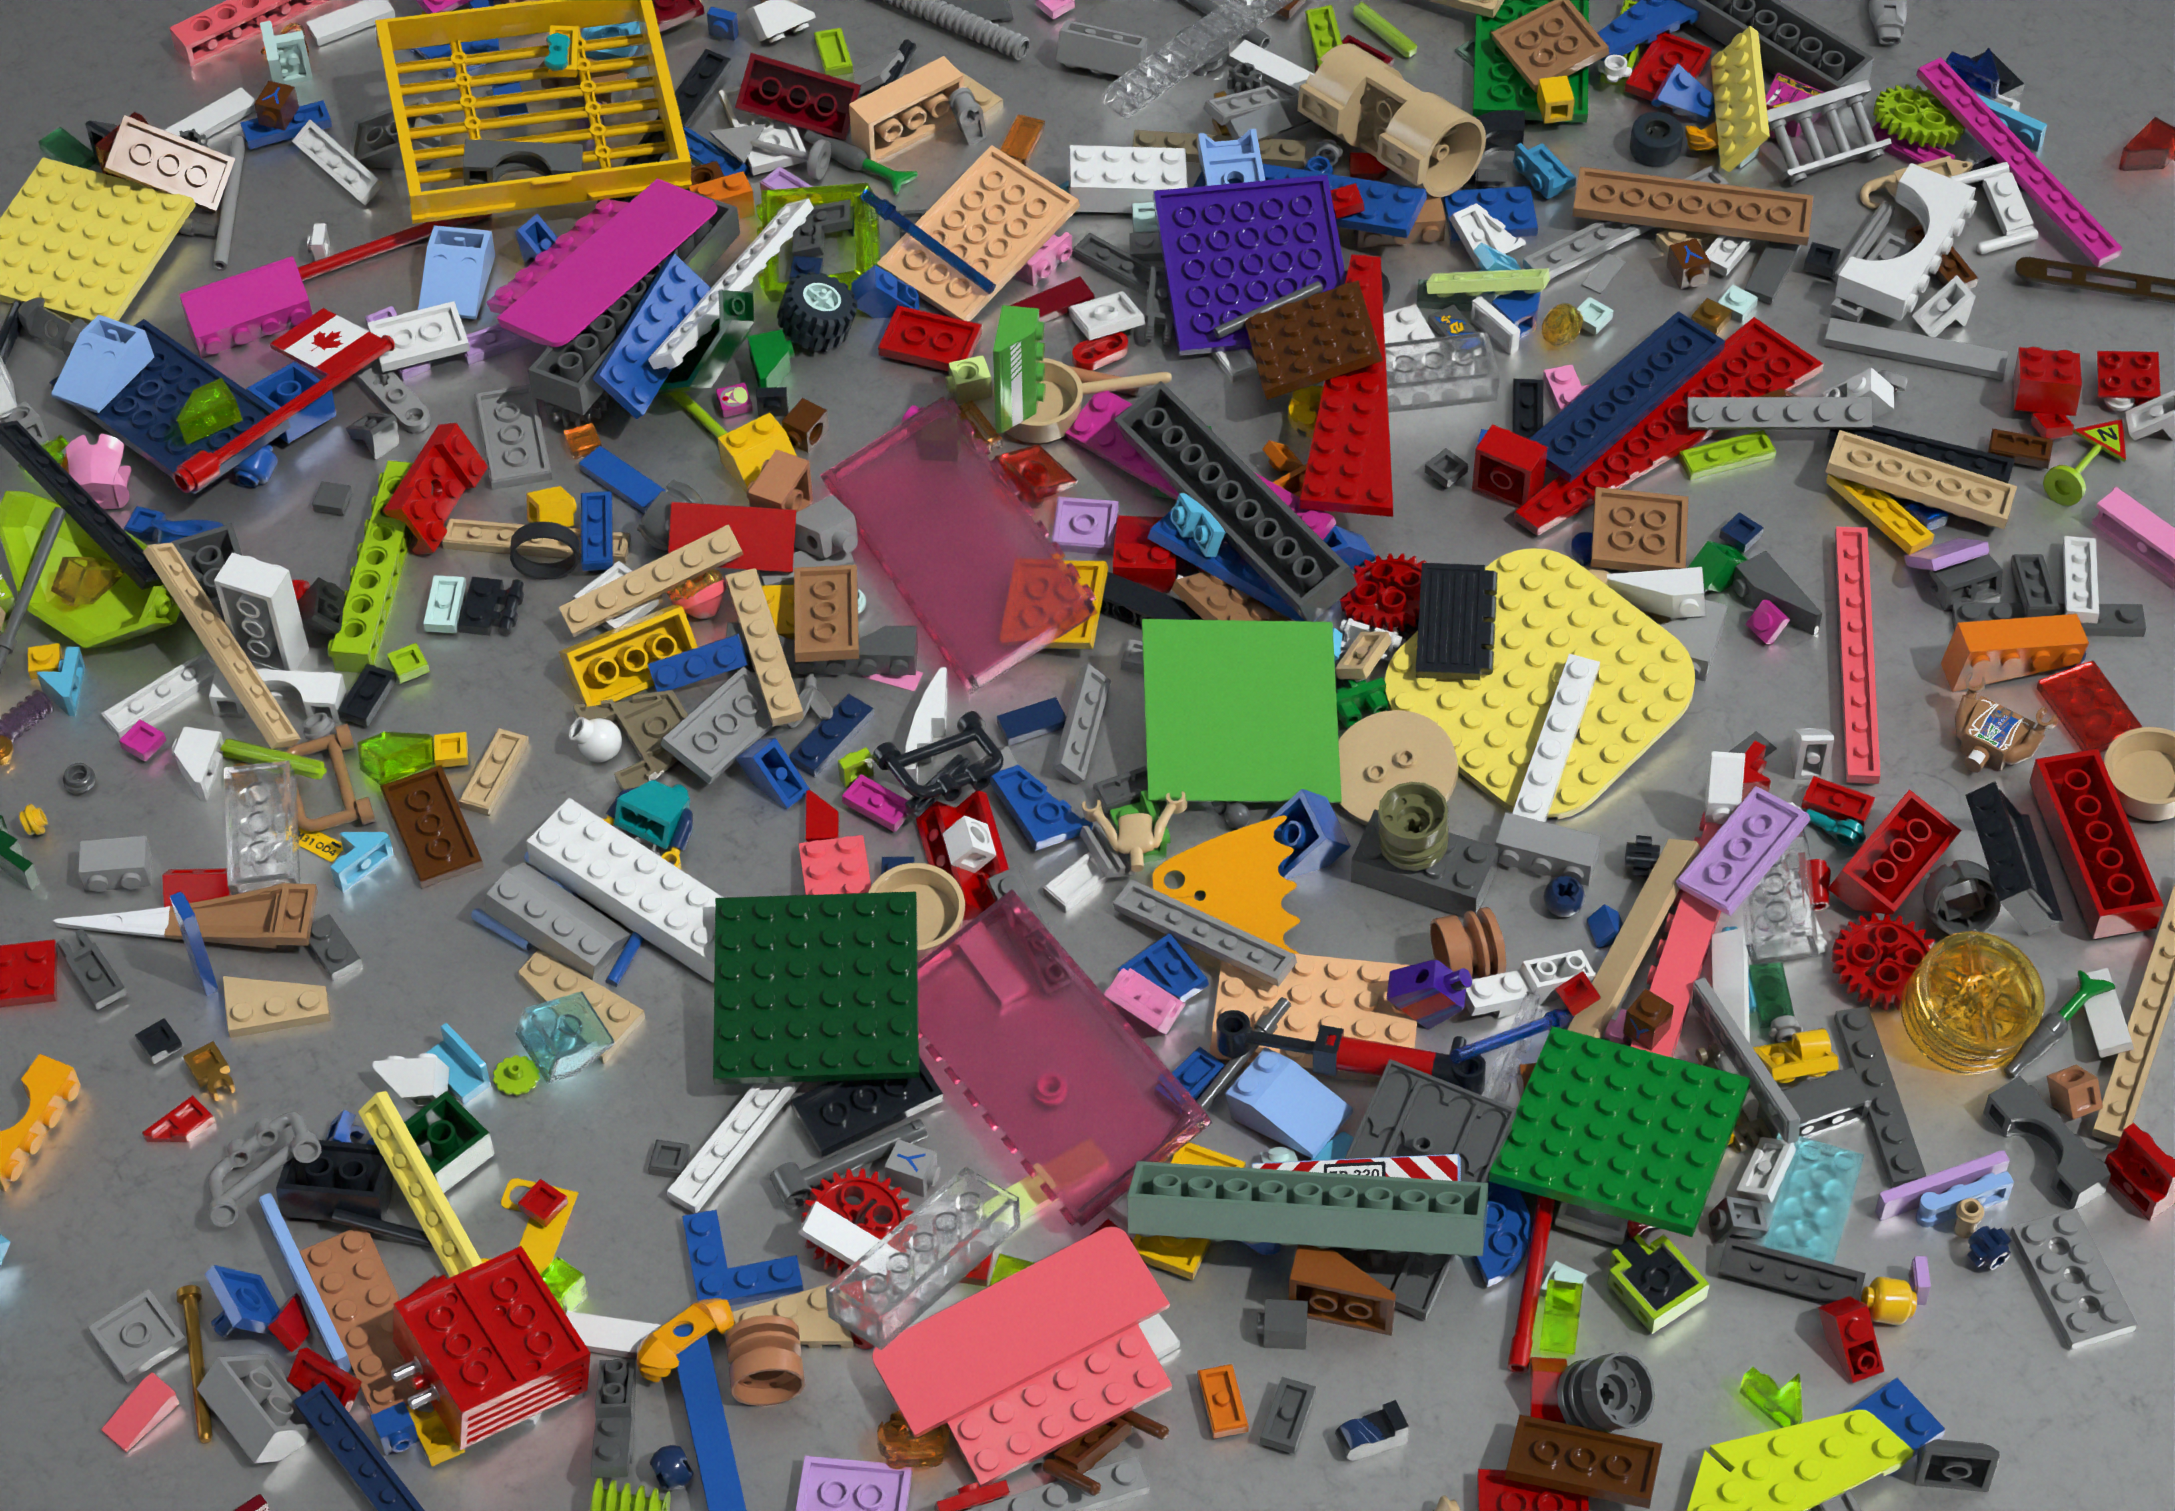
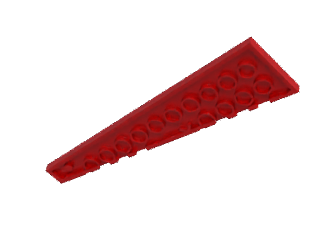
M1351 254L1345 284L1359 281L1383 361L1325 380L1300 496V509L1393 517L1381 257Z
M1753 317L1725 340L1723 351L1571 483L1558 476L1517 509L1514 520L1538 536L1594 504L1596 487L1620 489L1679 455L1680 451L1687 450L1719 432L1720 430H1687L1688 397H1759L1780 388L1790 391L1821 373L1824 363Z

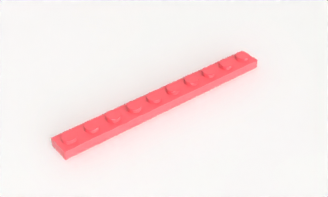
M1836 526L1834 535L1846 782L1879 784L1880 759L1867 528Z

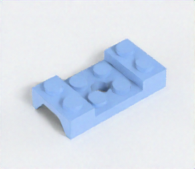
M1256 129L1248 130L1238 140L1214 142L1205 133L1198 134L1197 150L1206 186L1230 184L1228 180L1232 178H1238L1243 183L1265 181Z

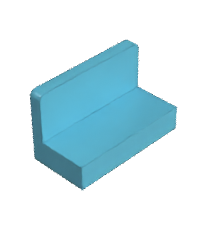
M445 1023L440 1026L443 1041L426 1053L438 1056L442 1062L450 1067L448 1089L465 1105L491 1086L487 1065Z

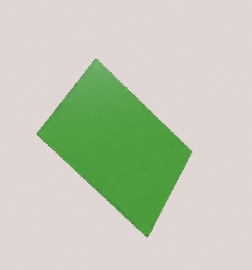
M1142 619L1148 801H1167V793H1170L1171 800L1178 801L1182 797L1181 792H1185L1186 801L1286 803L1298 791L1305 789L1327 797L1329 803H1342L1332 622Z

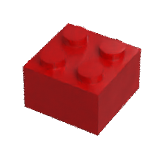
M2019 347L2013 375L2014 410L2076 416L2082 388L2080 353H2073L2069 350H2043L2039 347Z
M1492 424L1475 449L1472 489L1520 508L1543 488L1548 447Z

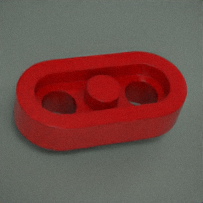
M1120 331L1090 341L1087 339L1080 342L1072 350L1073 365L1077 368L1093 371L1117 361L1128 352V338Z

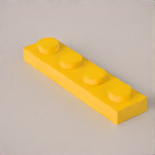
M1828 473L1826 483L1907 554L1911 555L1932 544L1934 534L1886 492L1868 488L1863 484L1848 479H1839Z

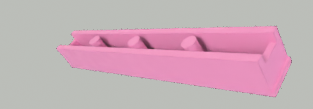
M2114 487L2112 492L2097 503L2096 508L2099 509V513L2092 520V524L2175 583V528L2118 487Z

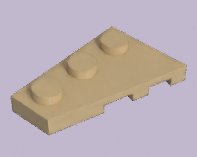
M223 976L227 1026L230 1038L331 1021L326 986Z
M834 1283L733 1311L734 1324L751 1317L764 1315L782 1316L791 1319L798 1325L800 1345H808L809 1348H822V1345H841V1348H854Z

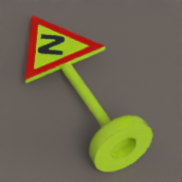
M2122 419L2073 429L2074 434L2095 446L2075 469L2067 465H2058L2047 472L2044 476L2043 486L2045 492L2053 501L2063 506H2072L2082 499L2085 495L2086 485L2080 473L2101 449L2123 462L2126 461Z

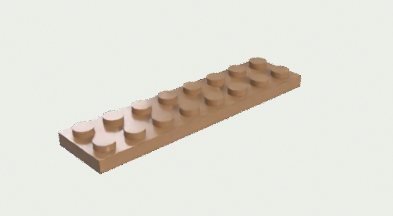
M1580 167L1572 216L1807 246L1814 195Z

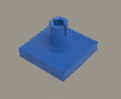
M213 1265L205 1273V1276L224 1309L211 1321V1325L215 1327V1332L221 1337L227 1338L235 1328L274 1336L268 1329V1325L280 1309L261 1275Z

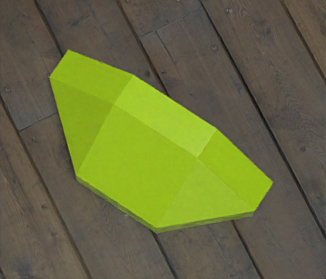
M5 491L0 503V538L19 595L55 507H62L56 502L26 491ZM66 512L27 611L83 648H107L175 624L181 609L165 585L153 586V588L142 590ZM126 532L143 550L146 549L147 544Z

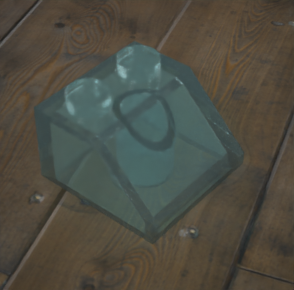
M582 991L524 1008L515 1032L547 1084L577 1075L611 1048L615 1042Z

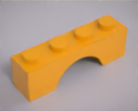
M42 1054L37 1056L21 1078L27 1097L30 1100L27 1113L17 1124L0 1131V1190L5 1192L11 1183L20 1177L23 1166L31 1155L38 1152L43 1138L50 1128H54L57 1125L61 1113L68 1103L77 1097L81 1086L74 1067Z

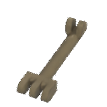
M1716 1043L1708 1045L1707 1050L1704 1047L1696 1049L1695 1055L1701 1065L1720 1070L1716 1064L1720 1058V1049ZM1743 1108L1741 1109L1736 1122L1737 1127H1734L1733 1130L1735 1135L1733 1143L1739 1152L1747 1150L1744 1138H1746L1751 1148L1757 1147L1759 1143L1756 1133H1758L1760 1139L1761 1137L1772 1138L1762 1118L1750 1122Z

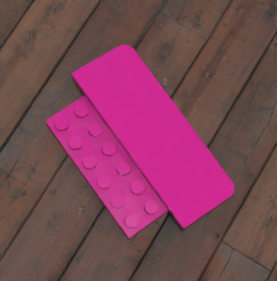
M658 178L630 203L604 199L598 202L595 209L587 216L577 220L571 230L560 235L549 249L539 253L535 257V261L527 268L518 271L513 280L497 289L495 295L486 303L491 312L500 314L497 320L502 328L538 344L552 347L562 346L575 338L717 212L718 208L714 201Z

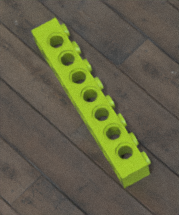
M388 460L385 472H381L379 475L378 495H374L372 498V515L370 519L365 521V538L363 543L360 542L358 544L357 565L351 568V585L349 590H345L342 628L339 633L335 634L334 639H330L328 644V656L333 659L335 671L361 673L366 664L375 666L413 536V532L405 522L387 516L383 510L413 463Z

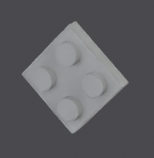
M150 1289L142 1292L88 1327L91 1336L126 1383L187 1345L185 1336Z

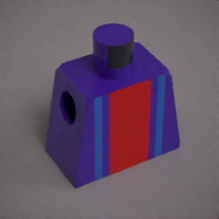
M1429 960L1395 969L1389 972L1387 1000L1429 1030L1463 1010L1466 989L1471 987L1472 977L1467 969L1461 968L1453 972L1439 960Z

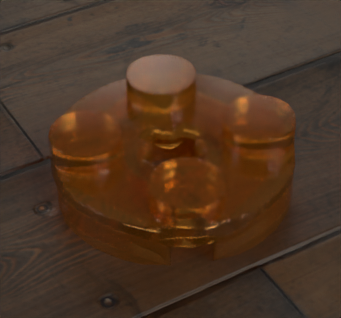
M900 1411L891 1414L890 1421L884 1425L882 1421L878 1426L877 1447L881 1455L886 1458V1464L890 1468L937 1467L943 1463L944 1455L949 1449L950 1436L949 1427L946 1423L916 1439H909L913 1434Z

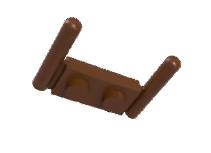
M1131 1410L1061 1447L1054 1453V1460L1047 1459L1044 1462L1043 1471L1092 1496H1097L1101 1492V1484L1083 1474L1092 1469L1098 1461L1132 1434L1131 1429L1133 1427L1160 1440L1168 1437L1169 1429Z

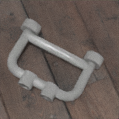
M284 1113L273 1121L269 1118L260 1119L254 1126L256 1133L246 1142L242 1139H235L228 1144L227 1151L229 1155L214 1167L208 1179V1187L212 1197L208 1211L211 1221L215 1225L226 1227L233 1224L239 1214L236 1201L293 1157L299 1162L310 1163L320 1156L321 1145L318 1137L308 1132L305 1121L299 1113ZM288 1126L292 1127L295 1137L290 1143L229 1190L224 1191L222 1181L229 1171L235 1167H244L249 1164L251 1154L262 1146L275 1144L278 1140V1134Z

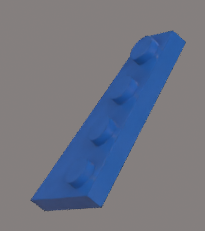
M1640 0L1598 32V35L1609 47V55L1600 60L1604 62L1610 55H1625L1635 50V45L1639 43L1648 44L1657 40V35L1662 32L1668 31L1672 33L1680 29V24L1686 21L1690 24L1699 20V11L1677 0Z

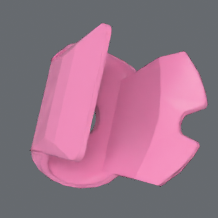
M100 434L97 444L90 445L86 436L81 435L65 447L69 474L103 509L124 507L130 497L127 484L132 471L130 466H120L125 444L112 436Z

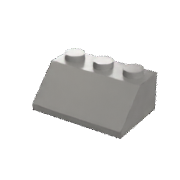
M269 1354L217 1357L197 1388L206 1400L207 1406L216 1413L225 1425L228 1433L236 1439L243 1448L245 1455L254 1464L281 1461L318 1436L294 1404V1400L302 1395L293 1384L287 1381V1376Z

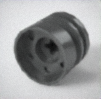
M1627 1352L1602 1355L1598 1358L1579 1360L1567 1366L1559 1378L1557 1397L1560 1411L1564 1420L1569 1425L1612 1432L1614 1430L1635 1428L1644 1423L1653 1410L1655 1391L1648 1368L1641 1360Z

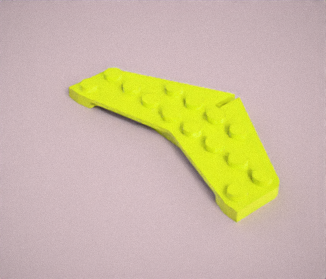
M1854 1410L1710 1445L1709 1452L1731 1472L1725 1469L1705 1450L1687 1511H1807L1880 1474L1885 1476L1900 1469L1913 1457L1914 1450L1878 1418L1866 1410Z

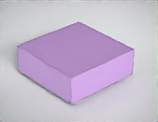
M1915 1256L1908 1274L1909 1285L1912 1291L1916 1292L1917 1305H1926L1931 1289L1927 1256Z

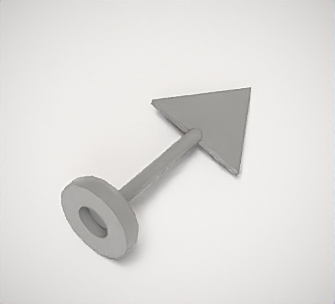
M765 124L709 131V134L743 165L755 146L808 160V174L816 180H821L824 177L829 166L831 143L828 140L820 139L816 141L810 153L758 140L765 128Z

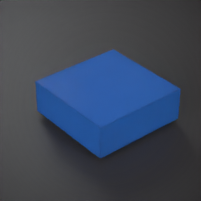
M137 506L125 525L124 530L138 539L154 542L158 536V529L151 525V521L167 520L166 515L163 512Z

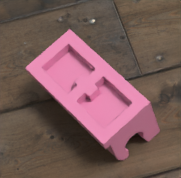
M1123 968L1117 974L1108 990L1106 989L1103 994L1165 1035L1186 1005V1003L1131 968L1128 971Z

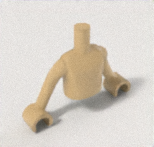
M1181 792L1182 797L1178 801L1171 800L1170 793H1167V805L1156 822L1154 834L1151 815L1137 813L1121 816L1118 819V837L1114 827L1103 814L1100 800H1097V806L1094 809H1088L1086 801H1083L1081 805L1084 818L1090 822L1097 821L1105 832L1114 851L1121 854H1130L1131 870L1141 872L1144 869L1143 853L1153 851L1160 846L1170 817L1173 813L1179 814L1184 812L1187 808L1185 792Z

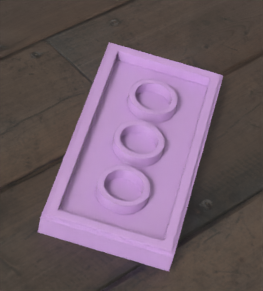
M1755 786L1676 880L1678 888L1731 916L1809 823V814Z

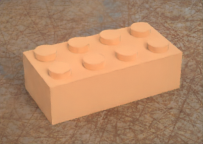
M943 56L850 103L852 145L861 148L867 153L869 159L878 162L956 122L949 104V97L955 90L964 88L963 74Z

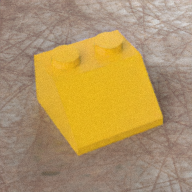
M767 413L718 437L720 462L746 494L750 483L756 481L760 475L763 463L771 458L776 449L797 456L786 431L771 413Z

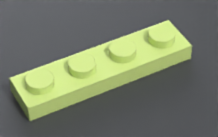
M1549 268L1433 273L1426 283L1427 294H1437L1438 297H1450L1455 293L1478 296L1484 292L1495 291L1497 295H1506L1512 293L1513 290H1524L1525 293L1533 294L1545 289L1550 281Z

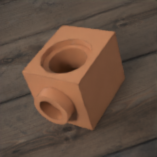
M2073 1065L2047 1075L2052 1107L2074 1120L2103 1108L2098 1078L2080 1066Z

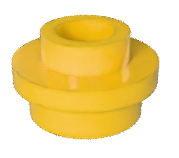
M32 804L25 806V810L19 812V817L27 834L30 836L44 834V826L48 825V821L43 810L40 807L35 808Z

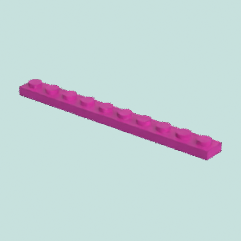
M1941 57L1918 68L1916 76L1998 163H2008L2010 173L2013 174L2015 181L2096 267L2121 255L2123 248Z

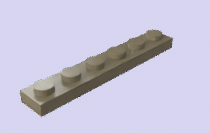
M1134 130L1132 147L1185 148L1186 162L1200 163L1197 150L1198 134ZM1206 134L1214 142L1234 140L1232 136ZM1268 138L1258 142L1263 164L1304 169L1306 141Z

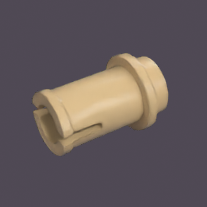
M1967 1198L1958 1203L1956 1207L1957 1220L1954 1224L1955 1233L1961 1238H1970L1975 1232L1977 1224L1984 1217V1208L1978 1200Z

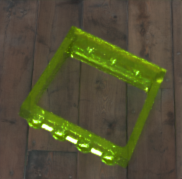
M868 183L762 190V203L756 205L757 215L762 222V226L757 228V235L777 215L778 209L788 203L809 198L812 206L851 200L854 206L856 268L849 272L827 275L831 278H838L840 283H845L848 286V290L851 291V283L874 265H877V262L881 259L878 199ZM777 253L766 262L767 266L764 268V272L758 274L760 287L770 302L781 301L785 288L789 284V281L779 282V253Z

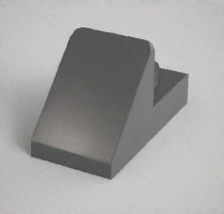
M369 412L346 427L351 439L364 440L374 459L380 458L399 444L397 419L394 414Z

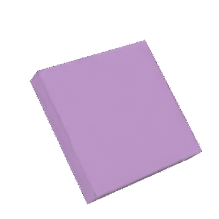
M1058 497L1051 551L1113 555L1119 501Z
M1956 538L1919 550L1911 555L1906 554L1904 557L1906 566L1937 571L1987 555L1990 551L1986 541Z

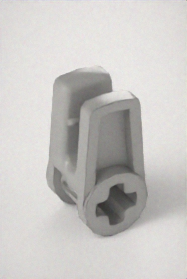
M962 87L955 90L949 97V104L961 132L964 133L969 145L979 143L987 138L983 110L975 102V97L969 88Z

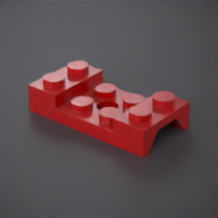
M457 423L439 424L383 510L387 516L405 522L416 536L418 542L413 548L415 554L435 552L447 533V529L443 524L465 489L476 487L488 468L485 461Z

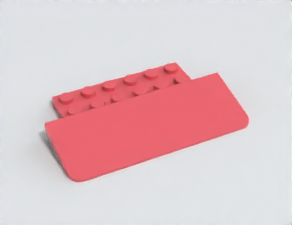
M1106 1227L883 1340L874 1348L872 1358L881 1379L914 1438L916 1439L946 1423L981 1488L1172 1390L1170 1380L1138 1325L1168 1309L1170 1303L1126 1232L1118 1227Z

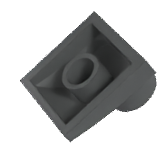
M1942 1439L1932 1440L1917 1451L1915 1486L1988 1492L2000 1458L1999 1451L1984 1443Z

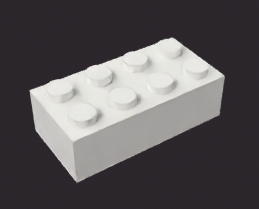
M1070 145L1068 190L1069 194L1079 199L1080 207L1075 212L1132 213V203L1153 202L1154 191L1187 188L1185 148Z
M231 553L214 579L227 627L252 665L271 670H297L309 651L289 570L280 565H271L258 561L251 556Z

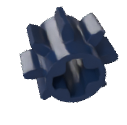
M1983 1226L1970 1236L1968 1243L1971 1251L1967 1256L1977 1267L1982 1265L1984 1268L1988 1266L1991 1270L2003 1265L2011 1256L2008 1244L2012 1240L2002 1228L1997 1230L1995 1227L1990 1229L1989 1226Z

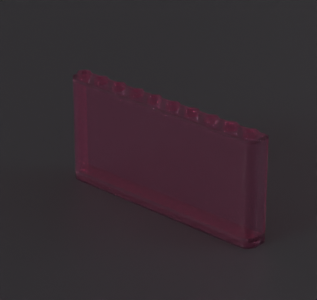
M942 396L819 476L830 494L834 495L854 514L859 536L969 695H972L1093 615H1096L1097 611L1092 603L1096 600V597L1087 584L1080 585L1078 579L1081 577L1071 562L1067 565L1062 559L1066 556L1056 541L1053 543L1049 542L1047 538L1050 534L1042 521L1039 520L1035 523L1032 518L1035 516V513L1026 500L1019 501L1017 496L1020 495V492L1011 479L1004 480L1002 476L1005 475V472L995 458L990 461L988 455L991 454L981 438L977 441L975 440L973 435L976 432L968 419L965 418L961 421L958 416L961 414V411L954 400L951 398L947 401Z
M1013 889L918 962L919 1040L923 1037L927 1040L929 1044L925 1048L936 1063L941 1060L946 1063L948 1067L944 1069V1072L955 1086L960 1082L964 1085L966 1090L963 1092V1095L975 1109L979 1105L983 1108L985 1113L982 1115V1118L992 1131L995 1132L998 1128L1005 1136L1001 1138V1141L1012 1155L1017 1152L1021 1154L1024 1159L1020 1164L1032 1179L1037 1175L1044 1183L1039 1187L1051 1202L1056 1199L1059 1200L1063 1205L1059 1211L1071 1226L1078 1223L1082 1228L1130 1189L1137 1161L1163 1163L1212 1124L1208 1114Z

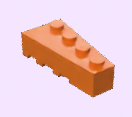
M2077 614L1959 622L1943 656L1941 665L1951 691L1956 692L1967 689L1965 681L1970 673H1973L1972 679L1969 682L1970 686L1978 687L1981 685L1983 677L1985 685L2079 664L2089 642Z

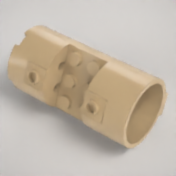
M1341 44L1329 50L1320 58L1323 63L1315 75L1309 74L1306 83L1300 85L1297 111L1350 145L1360 147L1375 156L1377 161L1417 187L1426 189V192L1434 197L1448 196L1460 189L1471 178L1482 159L1486 144V133L1480 120L1433 92H1423L1404 81L1399 71L1354 44Z

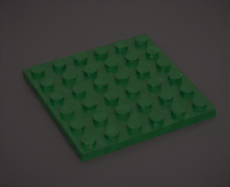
M916 891L715 898L714 1085L919 1078Z

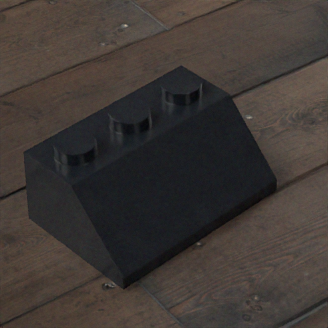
M319 1140L321 1154L315 1161L302 1163L293 1157L284 1164L276 1186L279 1210L282 1216L332 1221L334 1210L337 1208L385 1220L391 1201L393 1174L377 1145Z

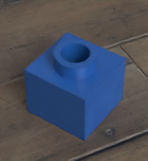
M404 1401L370 1416L385 1455L405 1451L412 1444L419 1441L414 1422Z

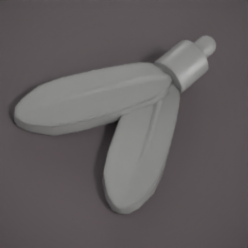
M809 673L804 679V690L798 696L803 715L805 717L811 706L821 719H830L833 715V708L825 696L817 689V679L813 673ZM802 720L787 723V726L790 729L794 728L798 724H800Z

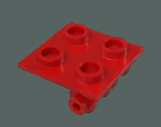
M2097 351L2098 398H2134V404L2139 406L2161 396L2159 352Z

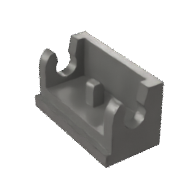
M1988 553L1987 555L1937 571L1930 570V576L1937 583V585L1930 588L1936 599L1942 604L1944 611L1952 609L1953 602H1977L2001 594L2003 569Z

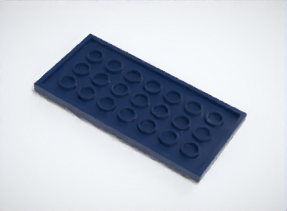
M145 319L135 324L134 327L145 330L154 358L99 413L72 405L171 478H173V473L177 471V466L199 451L204 450L208 453H214L276 411ZM59 376L49 382L51 390H53ZM288 419L223 462L219 468L220 475L217 478L291 428ZM205 485L204 487H202V488L199 489L198 491L192 492V493L196 494L197 492H199L200 490H202L203 488H205L207 485Z

